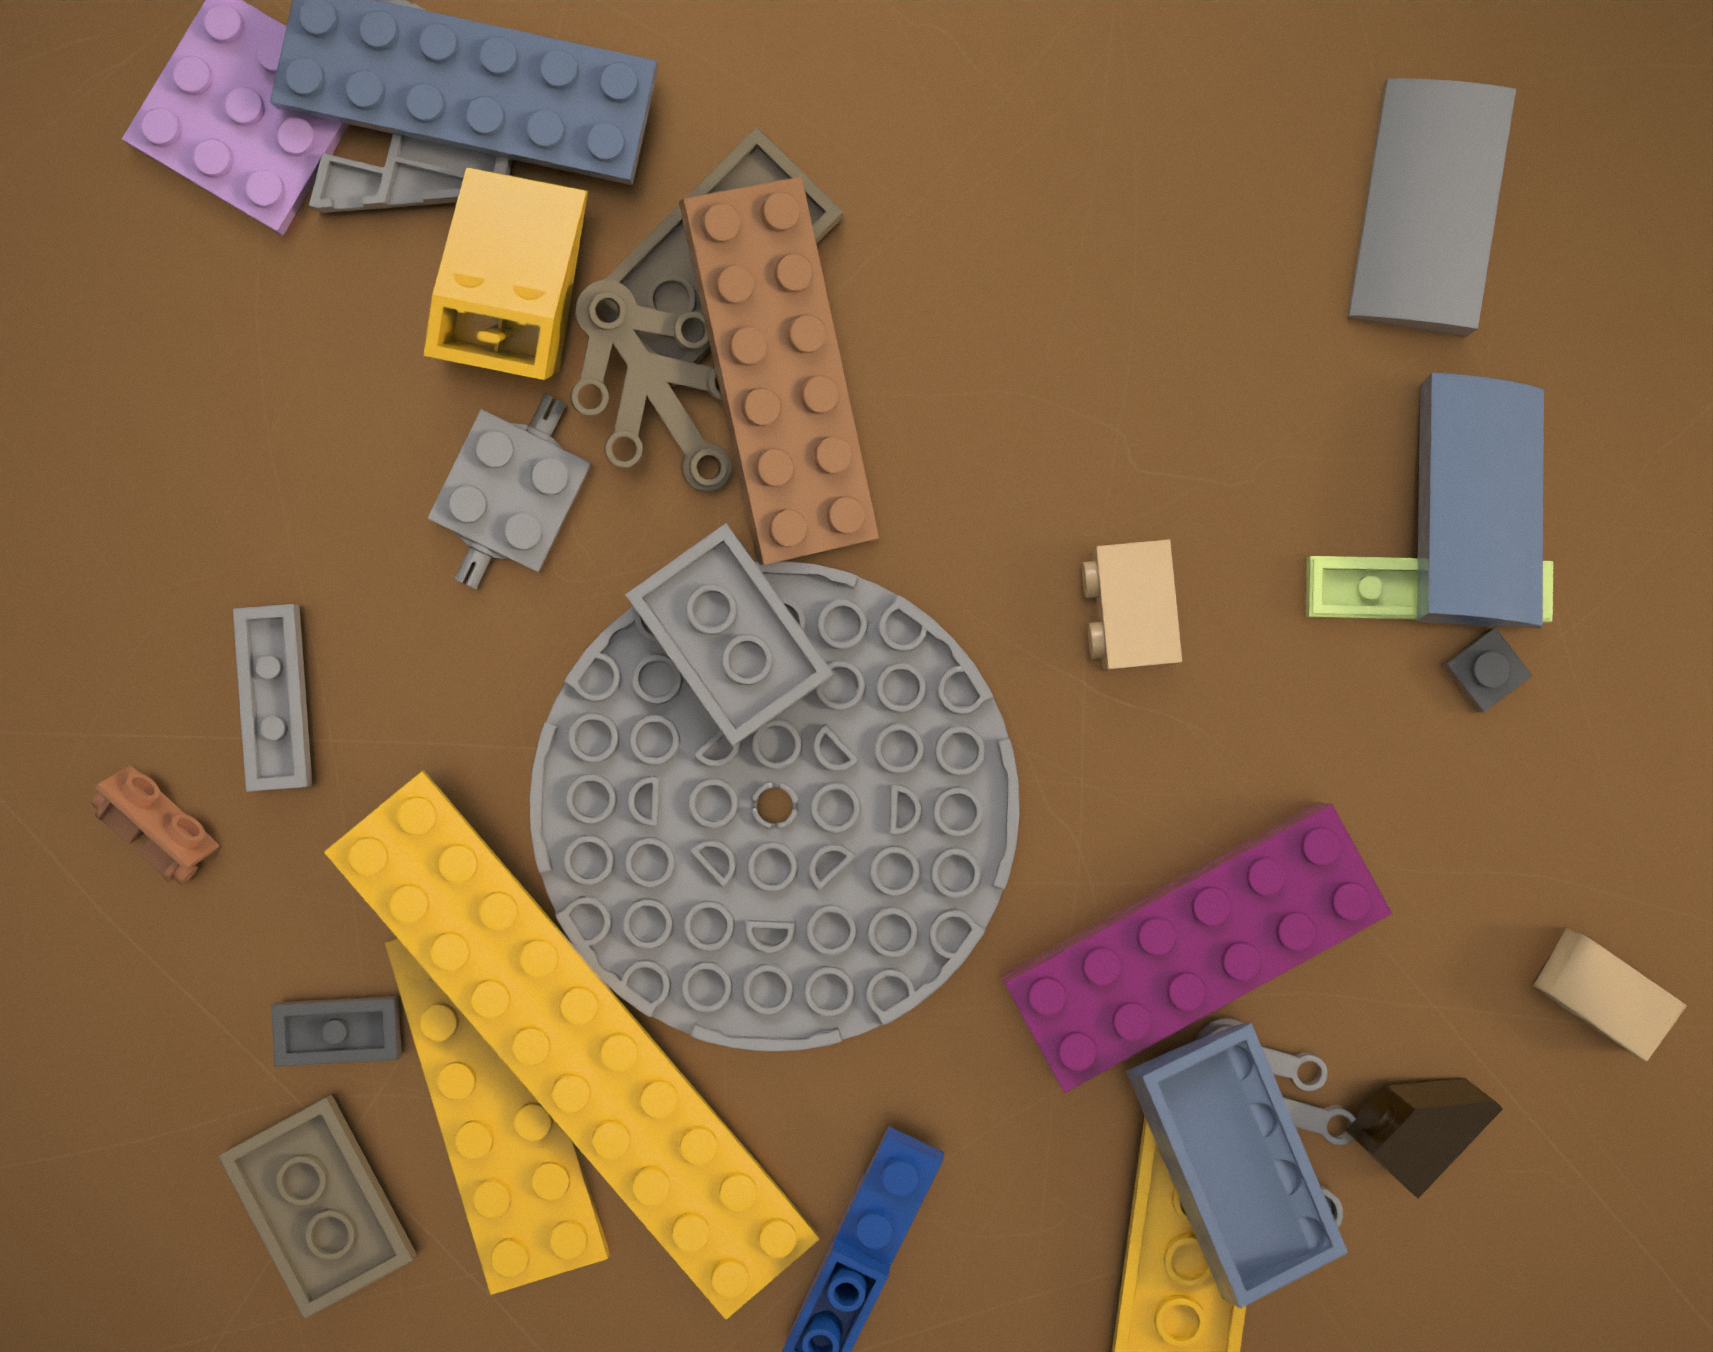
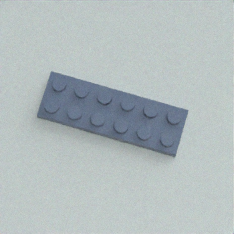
M293 0L270 103L276 109L633 186L659 67L657 60L379 0Z

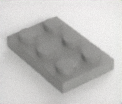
M727 523L625 594L732 746H736L834 676V673Z

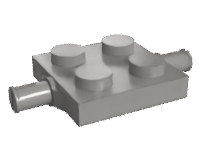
M544 393L529 426L526 424L509 423L482 409L480 410L427 518L456 532L470 546L453 579L465 583L473 564L476 563L466 585L477 590V586L492 557L511 559L538 573L540 572L592 463L564 450L551 437L564 409L567 407V404L557 399L547 420H544L554 401L552 396Z

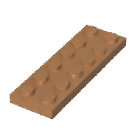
M802 176L683 198L679 201V207L757 561L760 565H766L879 539Z

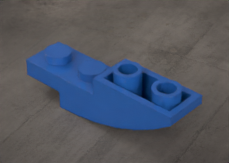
M888 1126L867 1170H864L795 1318L782 1352L852 1351L889 1277L891 1264L943 1162V1151Z

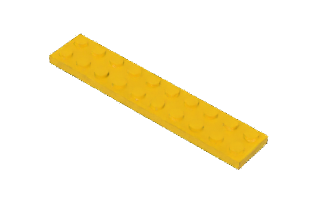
M424 770L324 852L726 1320L820 1240L817 1231Z

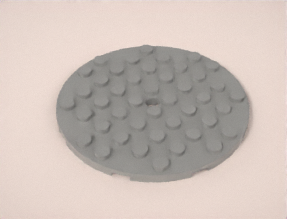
M779 561L766 565H760L759 562H755L834 673V676L736 746H732L639 613L632 606L611 623L585 650L564 680L565 683L552 706L547 722L544 723L532 769L530 829L537 868L542 875L547 894L555 909V916L576 950L618 996L649 1017L652 1016L677 1030L691 1034V1037L705 1042L736 1049L756 1051H798L836 1044L844 1039L863 1034L880 1025L884 1026L924 1001L941 987L963 964L983 936L1010 876L1017 845L1020 815L1019 782L1012 744L990 688L973 661L955 639L935 620L904 597L846 571L817 564ZM768 788H781L791 796L793 809L790 816L783 822H768L758 812L757 803L759 796Z

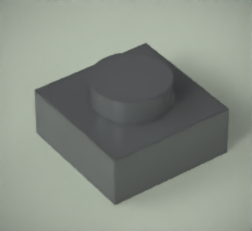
M1496 627L1487 629L1441 664L1478 713L1487 711L1532 676Z

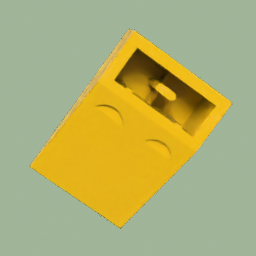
M466 167L432 294L424 356L546 380L560 372L588 191Z

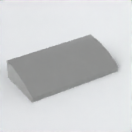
M1400 78L1387 79L1385 81L1347 318L1463 337L1478 329L1516 88L1435 79Z

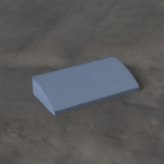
M1434 372L1420 386L1417 622L1538 629L1543 626L1544 389L1496 378Z
M1246 1022L1206 1036L1126 1071L1222 1299L1239 1308H1243L1348 1253L1252 1023Z

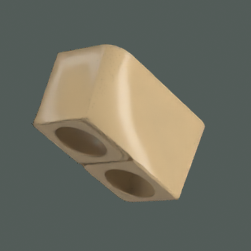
M1566 928L1533 985L1535 989L1644 1062L1648 1061L1687 1007L1679 999L1585 935Z

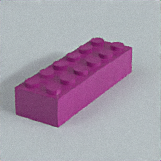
M1317 802L1004 973L1000 977L1063 1092L1066 1093L1391 915L1392 912L1334 806L1329 803Z

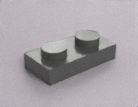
M399 996L277 1002L271 1005L274 1067L398 1060L402 1057Z

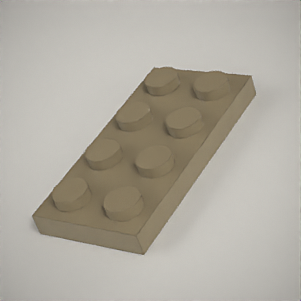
M758 127L686 197L802 176L816 244L843 218V211ZM678 205L604 280L617 281L626 286L633 294L638 306L678 315L690 311H697L703 314L681 211ZM602 299L597 303L595 311L607 323L616 320L618 307L615 302L609 299ZM689 318L683 322L681 332L687 341L696 342L701 338L703 328L698 320ZM634 330L648 353L698 364L711 350L709 341L702 347L687 349L680 346L674 337ZM669 383L673 388L677 385Z

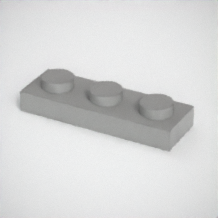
M297 604L234 608L233 619L246 792L311 787L313 785L300 606Z

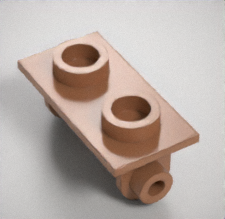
M132 765L103 780L95 787L99 791L91 800V804L97 809L95 816L102 820L127 844L135 841L141 832L146 834L149 838L137 853L163 875L167 882L174 879L180 885H183L197 871L198 867L195 864L220 847L205 832L203 826L195 818L186 815L159 790V787L151 778L141 774Z

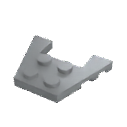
M379 0L425 10L415 3L411 4L407 0ZM393 134L384 167L322 153L309 206L314 211L329 213L457 203L466 167L510 175L513 160Z

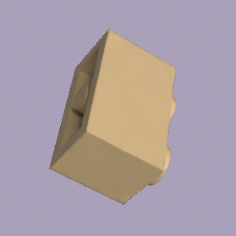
M1170 539L1096 546L1091 551L1092 561L1082 562L1085 598H1095L1097 622L1088 623L1091 659L1101 658L1102 671L1181 663L1182 653Z

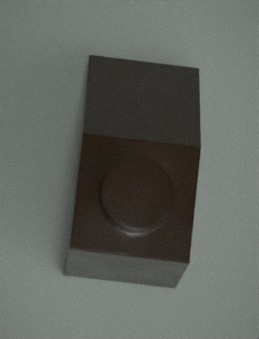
M1466 1078L1387 1086L1376 1098L1367 1102L1360 1110L1358 1117L1345 1131L1385 1170L1419 1199L1503 1108Z

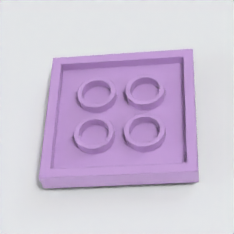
M205 0L122 137V140L283 236L315 183L322 153L333 154L350 124L276 109L270 103L287 26L243 0Z

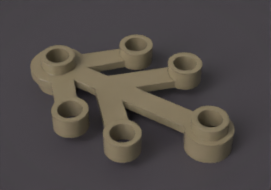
M600 280L588 285L580 293L575 307L578 325L588 335L580 380L573 386L570 393V401L574 409L583 415H596L606 408L609 393L603 384L612 344L627 365L614 432L606 439L604 444L606 458L610 463L618 467H630L640 460L643 446L638 435L647 396L684 454L681 461V473L687 484L701 491H714L721 488L731 475L732 464L728 453L717 444L706 443L668 384L673 383L709 391L712 397L722 401L721 393L715 386V378L717 376L715 367L648 353L634 331L674 337L680 346L687 349H696L704 346L709 341L703 314L697 311H690L678 315L638 306L631 291L617 281ZM602 299L612 300L618 307V316L611 323L602 322L596 315V305ZM686 319L698 320L702 325L703 334L696 342H689L682 335L681 327ZM585 385L595 386L601 394V400L595 408L586 409L578 401V392ZM620 437H627L634 444L633 456L625 461L618 460L612 453V445ZM706 455L713 456L718 462V472L710 479L702 478L697 471L698 461Z

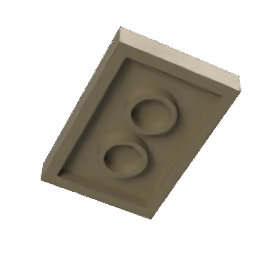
M332 1094L218 1155L304 1319L410 1263L416 1258L417 1253Z

